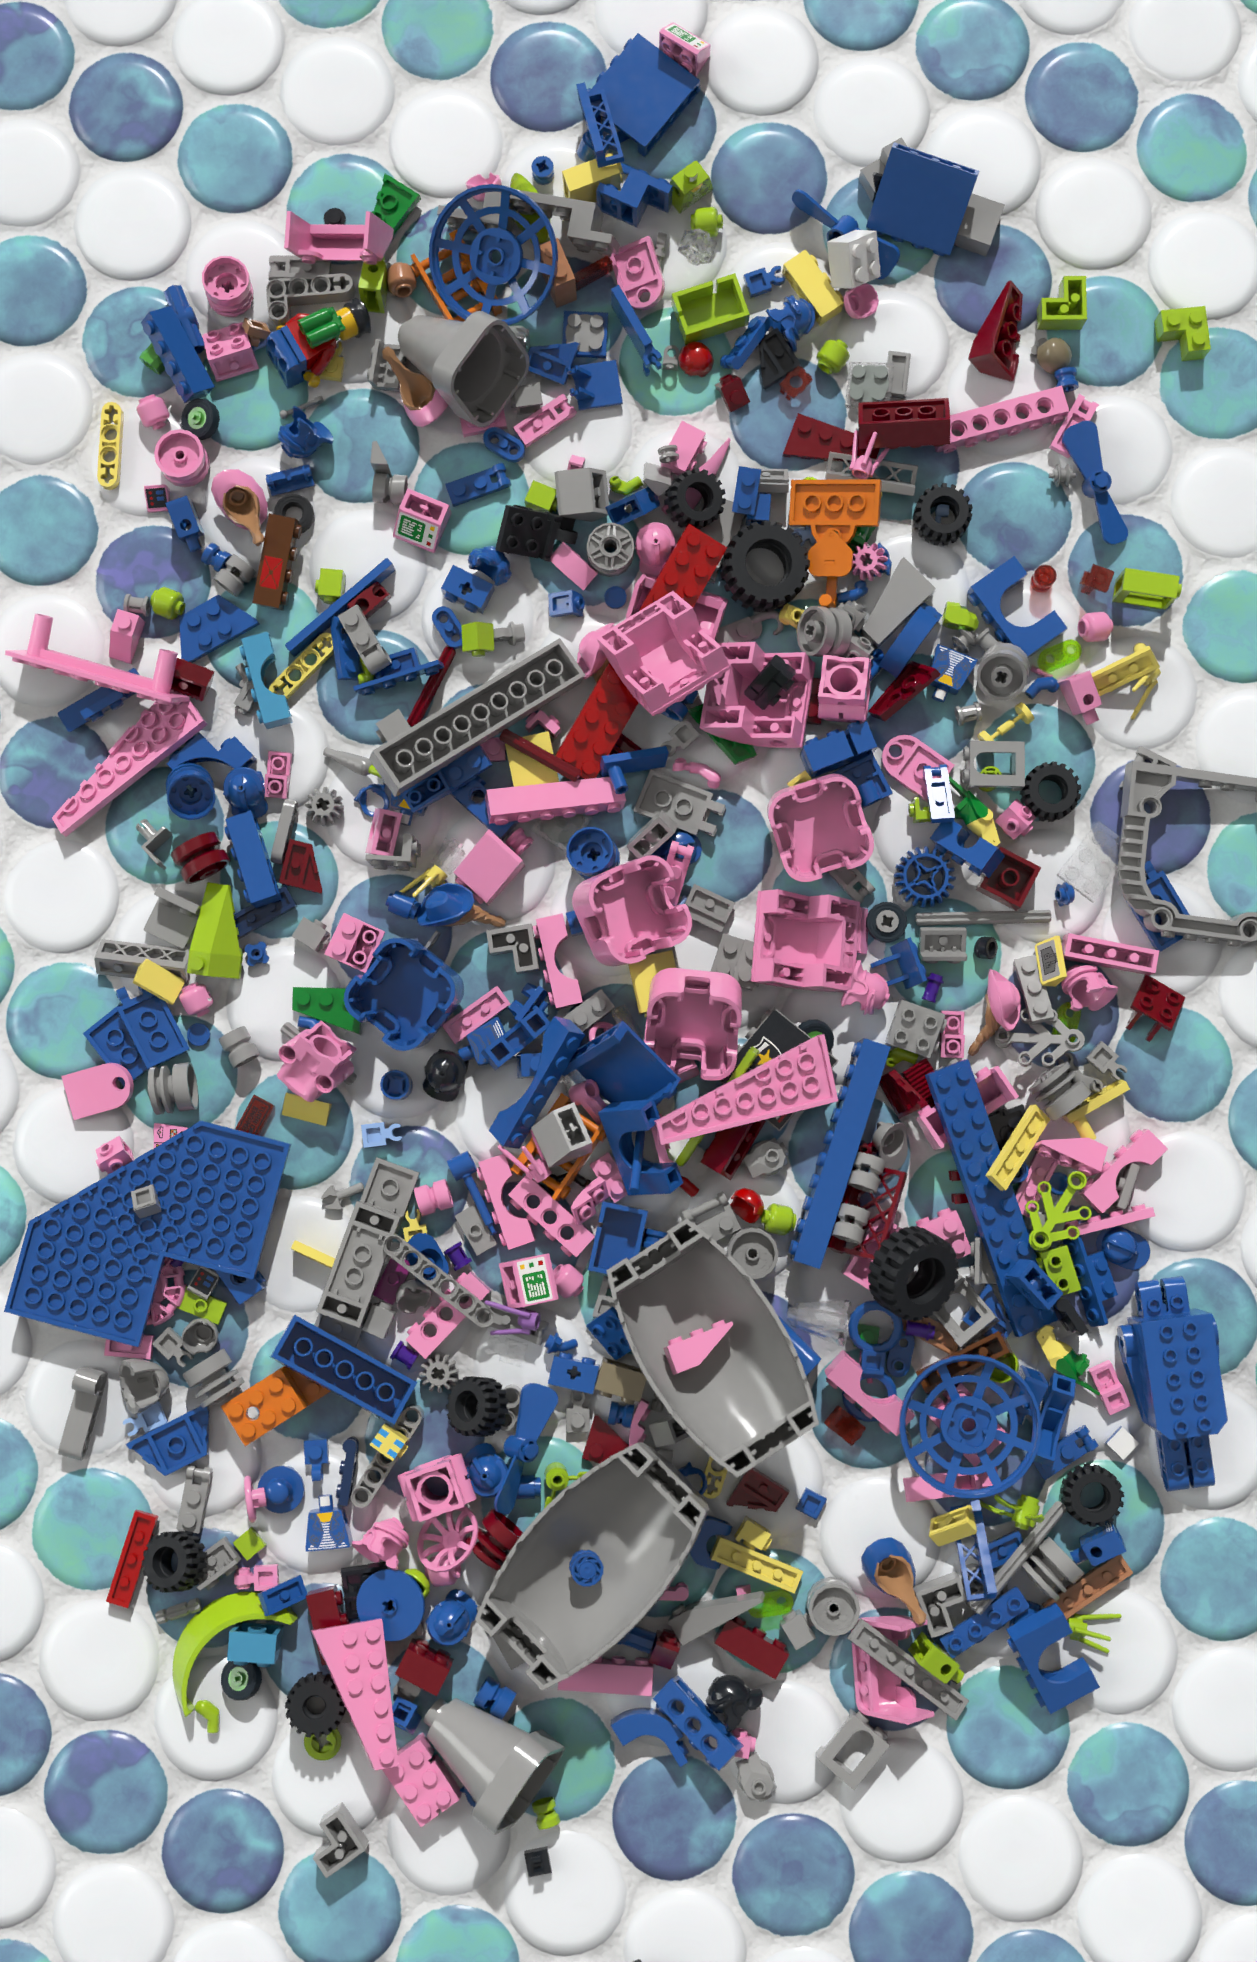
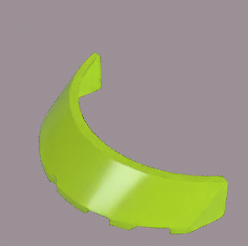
M241 1591L240 1593L215 1599L204 1606L200 1613H196L177 1642L172 1667L175 1692L185 1717L195 1708L187 1698V1684L191 1668L202 1648L222 1630L243 1621L266 1619L291 1626L298 1616L290 1606L272 1615L265 1616L258 1592Z

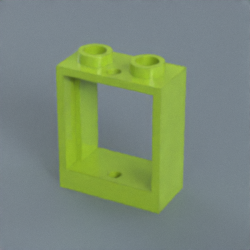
M1125 568L1115 580L1112 602L1166 610L1181 594L1182 584H1179L1180 576Z

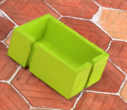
M736 273L716 279V293L714 294L712 281L672 293L671 305L677 323L679 322V328L685 345L748 325L750 314Z

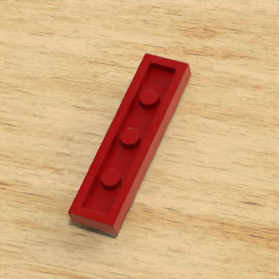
M138 1509L135 1510L106 1602L125 1608L130 1607L143 1568L142 1561L145 1560L143 1552L148 1550L146 1545L152 1539L159 1516Z

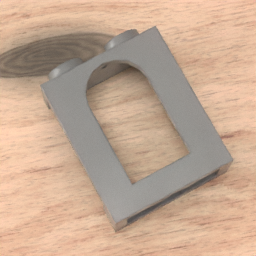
M969 741L966 747L963 748V761H966V770H963V783H966V790H970L972 787L1012 788V791H1021L1025 787V742ZM980 753H1012V775L981 774L974 767V759Z
M959 1275L958 1279H955V1289L951 1291L949 1296L954 1293L962 1294L980 1314L981 1318L966 1331H963L947 1312L945 1302L942 1304V1308L937 1312L934 1311L933 1314L955 1339L954 1341L959 1347L963 1349L973 1344L1000 1320L965 1278Z
M850 1709L849 1718L825 1748L821 1745L816 1752V1756L821 1763L855 1790L889 1748L890 1744L886 1739L888 1735L880 1727L873 1728L868 1723L870 1720L860 1711L856 1713ZM860 1730L867 1731L873 1737V1746L852 1772L835 1756L855 1732Z

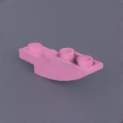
M947 1472L929 1475L944 1484ZM986 1472L975 1475L957 1473L954 1488L967 1490L992 1486ZM920 1476L903 1478L906 1502L955 1497L935 1489Z

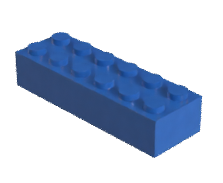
M296 1315L292 1316L270 1355V1358L394 1425L417 1384L416 1381Z

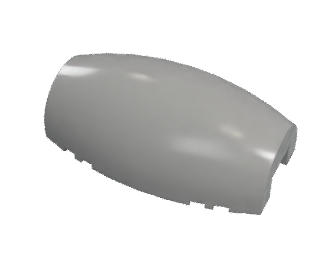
M685 1219L668 1230V1235L633 1258H625L608 1269V1280L626 1339L650 1386L668 1412L687 1434L715 1461L738 1478L817 1426L819 1421L802 1363L789 1334L772 1305L753 1279L725 1249L690 1220ZM724 1320L725 1324L733 1322V1326L700 1365L673 1375L663 1349L669 1346V1340L680 1336L682 1340L691 1337L690 1332L703 1328L704 1332L712 1329L711 1324Z
M642 1442L635 1443L593 1467L564 1489L539 1513L519 1537L507 1555V1559L504 1561L501 1569L496 1573L495 1580L486 1592L475 1620L491 1637L497 1634L503 1637L530 1666L525 1673L541 1690H544L570 1677L598 1659L623 1639L647 1615L666 1592L685 1563L699 1536L709 1512V1506L698 1490L667 1459L650 1446ZM592 1550L599 1556L604 1568L602 1578L597 1584L581 1586L573 1580L569 1570V1563L577 1551Z

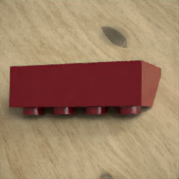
M949 398L858 403L859 449L867 450L873 432H877V437L872 450L876 448L897 449L907 446L919 448L927 445L941 447L950 444Z

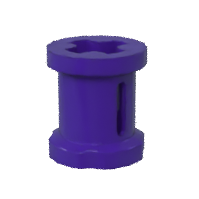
M461 1241L443 1252L444 1255H448L454 1265V1271L472 1262L471 1258H468L462 1249Z
M400 1340L390 1359H397L407 1366L406 1369L410 1370L419 1353L406 1347L404 1342Z

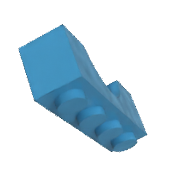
M268 632L241 638L243 646L239 647L242 659H247L249 666L245 668L248 681H253L254 689H251L254 703L258 702L260 710L256 711L259 723H264L266 729L293 723L285 695L275 694L264 685L265 671L276 660Z

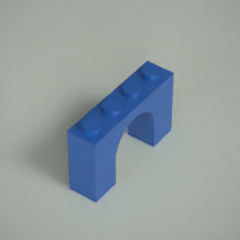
M1013 556L973 584L967 593L969 594L968 599L974 607L977 606L982 612L981 617L985 623L991 624L994 628L996 638L1001 642L1011 643L1020 647L1029 658L1061 636L1067 630V626L1055 610L1037 623L1027 627L1015 626L1004 618L1000 608L1002 595L1023 581L1027 576L1025 569L1016 557Z
M654 1099L612 1102L598 1112L628 1196L671 1194L683 1184L676 1162L653 1163L642 1158L639 1192L634 1194L629 1191L634 1155L632 1132L648 1131L655 1125L654 1121L660 1119Z
M1056 1602L1006 1629L1010 1636L1007 1642L1013 1653L1018 1652L1019 1657L1016 1658L1022 1671L1027 1670L1028 1675L1025 1676L1031 1689L1036 1688L1038 1692L1034 1694L1041 1708L1046 1706L1050 1714L1100 1688L1091 1668L1083 1657L1055 1671H1045L1039 1668V1659L1043 1651L1051 1644L1073 1633Z

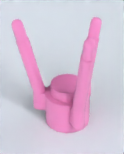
M855 430L852 461L849 469L852 470L851 473L854 477L868 479V477H873L876 468L890 449L885 448L874 464H872V459L869 456L877 437V432H873L865 455H861L857 459L859 431Z
M530 1129L542 1161L540 1159L535 1160L527 1148L522 1146V1151L531 1162L528 1166L530 1170L504 1147L498 1145V1149L524 1171L530 1180L534 1178L539 1183L552 1173L546 1164L532 1129Z

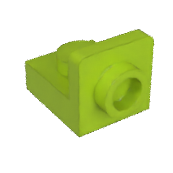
M914 797L912 804L908 805L909 817H913V823L931 822L929 806H925L923 810H920L919 797Z

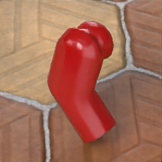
M681 1176L683 1184L679 1187L690 1197H694L699 1192V1188L688 1178Z

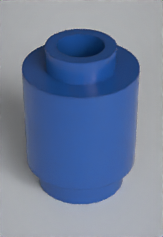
M396 890L394 894H389L385 905L388 906V912L405 919H415L421 903L416 898Z
M521 1475L516 1499H535V1496H541V1477Z

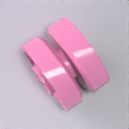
M181 429L169 431L156 443L154 451L156 464L167 480L174 485L180 487L195 486L208 474L210 466L209 455L198 437L190 431Z

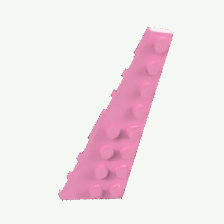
M190 698L189 701L181 702L180 705L171 704L169 706L154 702L148 711L144 709L137 724L127 729L109 750L110 755L102 764H97L95 773L88 781L84 780L80 784L81 787L77 794L72 796L71 799L68 798L52 817L61 834L67 837L207 725Z
M820 1034L654 1121L659 1144L664 1145L837 1102L838 1097L825 1035Z

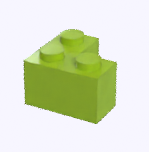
M1063 276L1058 287L1059 298H1041L1037 307V330H1082L1087 320L1086 276Z
M1206 307L1169 309L1159 312L1154 321L1157 342L1179 340L1182 361L1204 359L1211 350Z

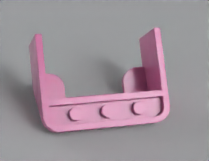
M287 211L284 248L307 264H315L316 261H364L366 264L376 265L377 261L383 259L393 240L394 229L370 211H366L365 225L309 224L293 212Z
M642 574L635 583L626 619L638 612L658 576ZM702 591L693 609L701 629L712 639L716 640L729 600L722 596Z
M998 1065L991 1069H988L986 1066L975 1073L977 1077L975 1081L987 1115L1008 1101L1019 1097ZM928 1104L917 1112L919 1116L916 1120L933 1150L943 1148L944 1144L948 1141L936 1106L931 1108Z
M903 1615L861 1618L897 1646L898 1640L909 1637L911 1629L920 1627V1625L914 1622L913 1617ZM926 1619L925 1623H923L922 1626L928 1624V1623H927V1619ZM852 1642L856 1705L862 1714L908 1725L934 1717V1711L916 1708V1697L909 1687L901 1686V1679Z

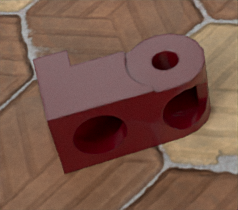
M376 582L348 603L347 608L350 609L357 604L368 621L370 616L389 601L391 595L379 582Z

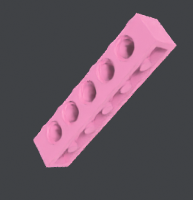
M1058 386L950 415V444L935 447L936 452L950 453L960 446L965 445L968 448L977 445L979 441L987 440V442L997 440L1001 435L1008 434V436H1013L1027 428L1036 430L1046 423L1051 422L1054 425L1064 421L1069 408L1063 388ZM1038 407L1046 408L1048 413H1041ZM1021 412L1025 414L1026 419L1018 418L1016 413ZM995 418H1001L1005 424H997ZM973 424H980L983 430H976ZM957 429L962 435L955 436L952 434V430Z

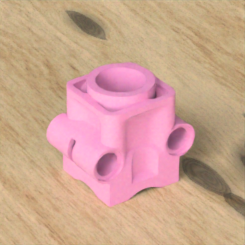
M823 655L818 693V718H823L827 721L852 723L856 721L863 723L866 721L870 697L871 659Z
M320 1021L313 1028L303 1030L280 1047L279 1057L284 1064L277 1073V1077L294 1094L308 1102H314L322 1094L331 1092L353 1074L354 1066L350 1058L356 1051V1048L348 1041L339 1039L328 1025Z
M461 1453L447 1455L418 1465L413 1470L397 1476L403 1495L407 1498L406 1504L412 1522L418 1520L422 1522L440 1514L462 1508L465 1504L477 1499L471 1480L467 1478L468 1471ZM433 1476L441 1477L448 1484L449 1493L444 1496L434 1495L427 1487V1479Z

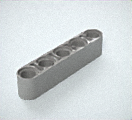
M417 1404L408 1405L393 1426L396 1430L405 1432L406 1437L409 1438L405 1443L406 1445L424 1418V1411ZM409 1410H415L418 1413L419 1418L417 1421H410L407 1418ZM377 1451L352 1491L351 1501L356 1507L364 1508L370 1504L397 1462L398 1456L393 1461H386L383 1459L382 1453ZM371 1470L380 1472L381 1479L379 1481H374L370 1478ZM359 1490L366 1491L368 1500L361 1501L357 1497V1492Z

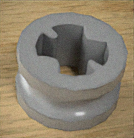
M666 445L659 448L658 454L661 455L659 461L661 463H670L678 460L677 446Z

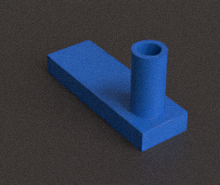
M666 746L602 756L600 762L601 770L599 772L601 777H610L616 794H624L629 788L623 774L665 767L669 752Z

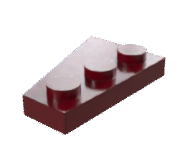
M910 661L868 712L874 718L882 721L888 720L941 674L935 668Z

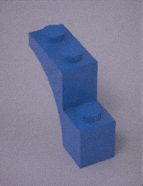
M199 732L186 741V745L180 751L176 750L169 757L170 761L166 764L173 770L181 764H196L210 761L222 763L236 769L240 767L249 768L257 759L235 736L232 739H226L221 744V749L217 751Z
M1053 1373L1043 1397V1404L1040 1410L1042 1422L1041 1440L1034 1459L1035 1462L1050 1467L1055 1462L1060 1432L1068 1409L1075 1397L1076 1384L1075 1379Z

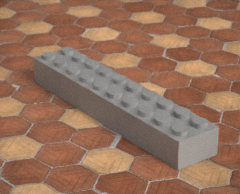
M559 638L374 749L369 760L396 797L475 747L501 733L504 729L509 728L581 683L585 674Z

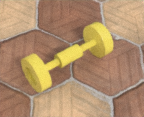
M1020 702L1015 706V711L1018 714L1017 717L1013 720H1007L997 728V732L990 736L983 730L977 737L979 741H994L999 735L1003 736L1015 727V723L1020 719L1024 723L1030 724L1034 721V716L1030 709Z

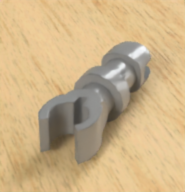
M658 232L655 252L661 269V261L665 258L663 252L667 234Z

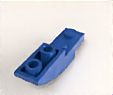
M479 745L401 794L412 813H415L476 779L477 775L493 765L482 746Z

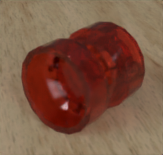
M1050 565L1039 566L1030 579L1033 590L1041 593L1048 591L1056 581L1057 574L1055 569Z

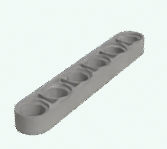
M389 1234L384 1238L382 1246L386 1254L477 1326L486 1328L493 1323L495 1316L489 1306L397 1234ZM392 1238L397 1239L400 1242V1247L396 1251H389L386 1247L388 1240ZM408 1253H415L418 1256V1261L413 1266L405 1263V1256ZM428 1267L436 1270V1276L432 1280H426L423 1277V1271ZM448 1281L454 1284V1290L451 1294L442 1293L441 1286L444 1282ZM463 1296L471 1297V1306L466 1309L461 1308L459 1305L460 1298ZM482 1310H487L490 1313V1319L485 1323H481L477 1319L478 1313Z

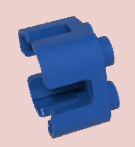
M410 938L388 939L382 942L372 955L376 960L366 973L356 975L350 981L344 993V1004L347 1011L361 1023L370 1022L385 1034L382 1040L388 1046L395 1050L408 1051L422 1047L430 1042L462 1001L464 984L457 972L418 941Z

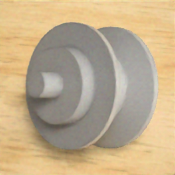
M1057 464L1053 472L1049 473V478H1052L1056 487L1059 486L1060 482H1064L1065 486L1068 487L1069 483L1072 482V478H1076V473H1073L1069 464L1066 465L1065 469H1061L1059 464Z
M960 629V636L952 637L953 645L955 646L953 650L969 653L968 646H976L975 637L973 636L975 632L973 630L969 632L968 630Z

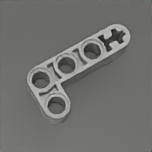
M340 273L273 279L266 287L268 314L274 326L278 327L285 325L291 319V306L350 301L356 294L352 278L347 274ZM320 287H327L324 292H318ZM298 289H305L303 293L296 294ZM278 290L283 291L279 296L273 295ZM278 312H284L282 317H275Z
M85 1366L76 1371L72 1381V1389L75 1390L60 1442L59 1455L83 1460L106 1385L107 1372Z

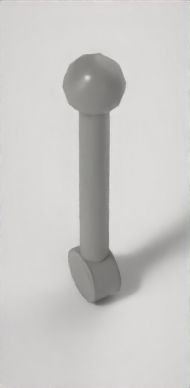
M318 396L314 400L297 407L302 410L315 404H321L324 400L322 396ZM293 409L280 411V417L286 419L288 415L293 414Z

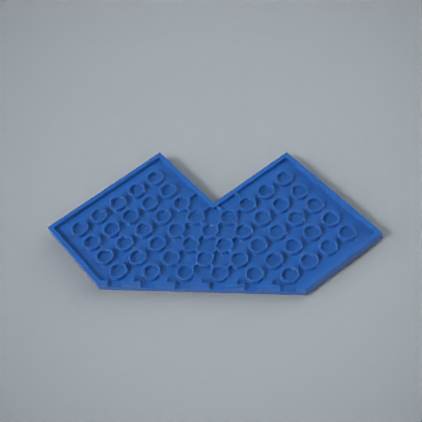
M199 1121L187 1130L180 1132L163 1144L139 1156L134 1161L79 1191L69 1199L55 1205L28 1223L4 1312L141 1347L165 1257L252 1280L255 1279L291 1144ZM153 1184L161 1206V1212L139 1218L134 1212L131 1191Z

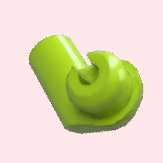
M360 657L363 673L358 675V682L362 684L374 680V675L369 672Z
M897 1047L889 1051L886 1065L894 1067L903 1060L915 1065L919 1054Z

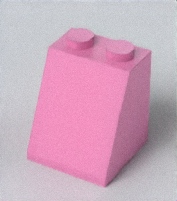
M489 829L453 873L457 876L455 881L459 885L468 887L474 892L473 897L479 904L485 902L489 905L525 867V864L514 851Z

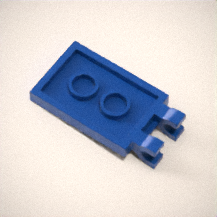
M617 285L611 289V306L641 356L643 372L647 377L650 375L648 368L650 365H655L657 370L662 368L660 363L662 356L653 347L652 340L622 289Z
M1145 861L1146 884L1153 897L1171 902L1177 908L1179 914L1190 915L1164 871L1156 873L1151 861ZM1129 905L1155 950L1161 952L1183 939L1181 935H1175V938L1161 937V933L1149 931L1144 925V917L1138 915ZM1156 914L1155 922L1160 925L1162 919Z
M139 986L138 988L142 994L130 999L125 987L116 990V996L122 1006L117 1008V1012L147 1070L190 1050L164 1000Z

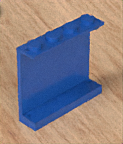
M637 33L633 39L630 38L626 42L622 53L612 59L607 71L600 73L593 88H588L587 91L591 93L604 89L615 127L638 144V153L646 157L700 92V80ZM602 98L590 101L591 105L598 107L602 102Z
M894 142L866 227L870 228V231H877V235L885 233L891 235V239L903 242L905 240L911 242L912 246L918 249L926 247L932 249L936 255H950L979 171Z
M621 1021L577 1049L562 1074L566 1076L576 1069L586 1080H594L599 1087V1093L610 1103L654 1099L656 1106L664 1098L670 1099L677 1092L676 1087L681 1080L624 1021Z

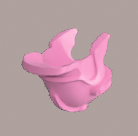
M648 523L637 533L635 549L640 558L639 569L641 573L658 576L677 544L672 530L663 523Z
M857 960L853 974L855 980L853 987L844 992L841 1006L844 1007L845 1005L859 1002L861 1004L860 1010L864 1011L863 1015L874 1014V1009H881L888 1001L890 996L888 984L879 974H871L867 970L863 971L861 960Z
M1074 965L1070 967L1066 972L1067 977L1061 982L1063 992L1072 999L1070 1009L1073 1011H1079L1083 1007H1088L1091 1011L1103 1008L1115 997L1118 987L1108 984L1103 974L1097 972L1098 968L1092 965Z
M393 1517L392 1519L375 1522L373 1527L363 1535L362 1540L352 1541V1546L368 1560L375 1563L382 1560L386 1562L389 1568L398 1570V1554L403 1548L408 1547L409 1536L403 1530L404 1525Z

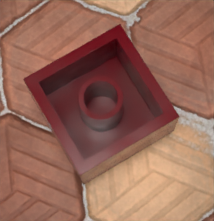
M1000 846L999 850L1005 857L990 878L982 876L976 891L1017 911L1025 901L1041 867Z
M412 1638L395 1675L437 1696L454 1659L450 1657V1653L443 1649H438L437 1651L429 1647L430 1643L426 1640Z

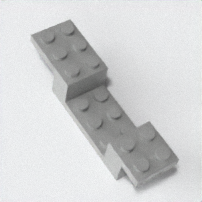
M519 190L537 203L547 218L558 216L561 220L569 222L567 237L577 247L578 251L590 253V250H594L603 256L619 253L620 245L613 234L600 232L604 214L596 203ZM486 192L483 208L500 207L501 192ZM510 195L509 209L515 212L517 209L518 213L530 215L531 212L537 213L526 202ZM439 205V206H438V212H437V215H438V216L440 215V213L442 212V210L445 208V206H442V205ZM456 208L446 224L449 226V229H457L458 231L459 227L468 217L462 209ZM489 214L480 219L486 229L498 228L500 214ZM509 216L507 230L512 233L515 219ZM473 224L468 228L471 233L479 234Z
M378 1157L375 1159L361 1200L356 1201L316 1312L319 1314L314 1324L316 1327L352 1347H356L372 1305L370 1301L387 1257L382 1246L383 1240L389 1234L398 1235L420 1175L417 1171ZM394 1238L388 1240L386 1244L388 1250Z

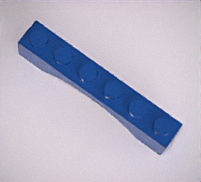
M553 1017L543 1035L541 1059L531 1085L515 1104L498 1113L490 1127L489 1132L503 1147L520 1149L531 1127L535 1124L536 1119L580 1046L585 1034L571 1020Z

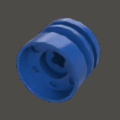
M187 763L175 767L169 773L165 783L167 803L174 814L186 820H197L206 816L213 809L216 800L214 784L211 775L205 768L197 764ZM191 785L193 791H189L187 786Z
M584 827L576 831L569 839L566 847L567 858L570 865L585 880L620 865V852L611 837L604 830L596 827ZM598 854L599 856H597V860L593 861V859H595V855Z

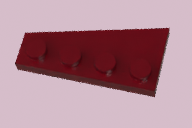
M798 413L782 457L790 458V456L808 460H811V458L822 459L828 462L829 452L852 455L854 433ZM858 439L857 456L865 455L866 449H859ZM880 448L872 450L869 457L876 459ZM833 458V461L844 462L843 459Z

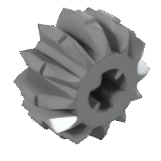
M323 787L322 793L318 788L314 789L316 796L314 797L311 794L307 796L312 802L305 803V807L311 808L306 814L313 816L312 821L314 823L320 820L322 826L326 825L327 819L331 824H334L335 821L332 817L335 815L337 818H341V814L337 810H344V806L338 804L343 800L342 797L336 796L337 791L334 789L329 792L327 787ZM323 802L330 804L327 805L328 809L325 811L322 808H320L322 807L321 803Z
M436 1353L435 1361L429 1355L427 1357L429 1364H421V1367L427 1371L420 1372L419 1376H427V1379L422 1384L424 1386L430 1382L429 1391L431 1392L437 1386L438 1393H442L443 1385L447 1390H450L452 1387L449 1381L456 1383L458 1380L452 1374H458L459 1369H451L456 1364V1361L453 1360L448 1364V1354L441 1360L440 1353ZM434 1368L438 1370L443 1369L444 1373L442 1375L444 1378L440 1376L435 1377L434 1373L436 1370Z

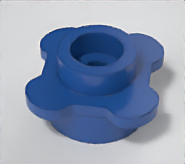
M1066 882L1056 886L1055 898L1059 906L1069 905L1075 898L1074 888Z
M261 941L256 945L248 944L245 946L244 951L248 955V965L266 964L269 961L266 943Z

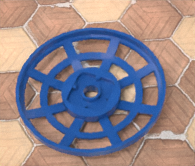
M488 184L463 191L445 206L432 230L429 243V264L433 282L447 306L465 320L472 313L465 310L451 295L460 288H463L475 300L483 303L481 311L490 314L492 306H503L517 301L522 313L518 316L504 319L503 321L508 326L528 318L547 298L557 273V242L547 216L529 196L508 186ZM501 192L500 207H486L475 212L467 201L469 198L482 193ZM510 195L516 196L530 205L540 218L530 225L522 215L509 209ZM460 206L468 218L459 227L454 241L442 239V231L447 220L454 210ZM489 214H500L498 228L486 229L480 218ZM509 216L517 220L526 229L517 237L507 230ZM473 224L479 234L474 239L472 245L461 243L465 232ZM544 226L549 233L552 245V266L541 263V248L536 233ZM530 238L534 247V261L523 258L521 245ZM439 248L452 250V263L457 279L447 286L443 281L440 271ZM495 250L501 253V260L498 263L492 260V253ZM460 252L470 255L472 269L466 274H463L460 265ZM521 268L533 270L528 282L521 289L515 277L519 274ZM539 272L550 275L543 294L530 307L525 295L533 287ZM478 277L483 282L488 283L486 295L483 296L470 286L469 282ZM508 283L514 295L503 299H494L497 285Z
M962 1354L939 1360L926 1368L909 1387L903 1399L899 1415L901 1444L913 1469L935 1489L959 1498L976 1499L989 1497L1014 1485L1032 1465L1041 1440L1042 1422L1040 1410L1028 1384L1006 1364L982 1355ZM961 1361L985 1363L980 1376L960 1375L952 1378L946 1365ZM994 1367L1009 1375L1019 1385L1024 1394L1010 1399L1000 1386L989 1380ZM938 1370L943 1382L930 1392L924 1403L912 1400L913 1393L920 1383L932 1372ZM962 1382L977 1383L973 1396H960L954 1384ZM986 1386L995 1391L1003 1402L990 1407L983 1401L982 1397ZM946 1389L951 1401L945 1408L941 1410L931 1406L936 1396ZM1026 1403L1030 1406L1033 1421L1031 1442L1017 1437L1018 1418L1015 1408ZM908 1409L920 1412L919 1430L922 1442L912 1448L908 1444L906 1434V1414ZM1007 1411L1010 1417L1009 1434L997 1430L996 1416ZM927 1415L940 1419L941 1432L928 1438L926 1429ZM967 1418H971L975 1422V1426L971 1431H965L962 1427L963 1421ZM996 1439L1006 1443L1000 1454L993 1460H990L985 1449L991 1445L993 1440ZM946 1441L954 1449L951 1461L947 1462L940 1457L933 1447ZM1013 1446L1027 1451L1025 1458L1018 1468L1001 1481L995 1467L1007 1458ZM927 1451L935 1462L947 1469L944 1484L927 1474L918 1464L915 1457ZM963 1453H977L982 1465L961 1467L960 1462ZM986 1472L992 1483V1486L975 1490L954 1488L957 1473L975 1475Z

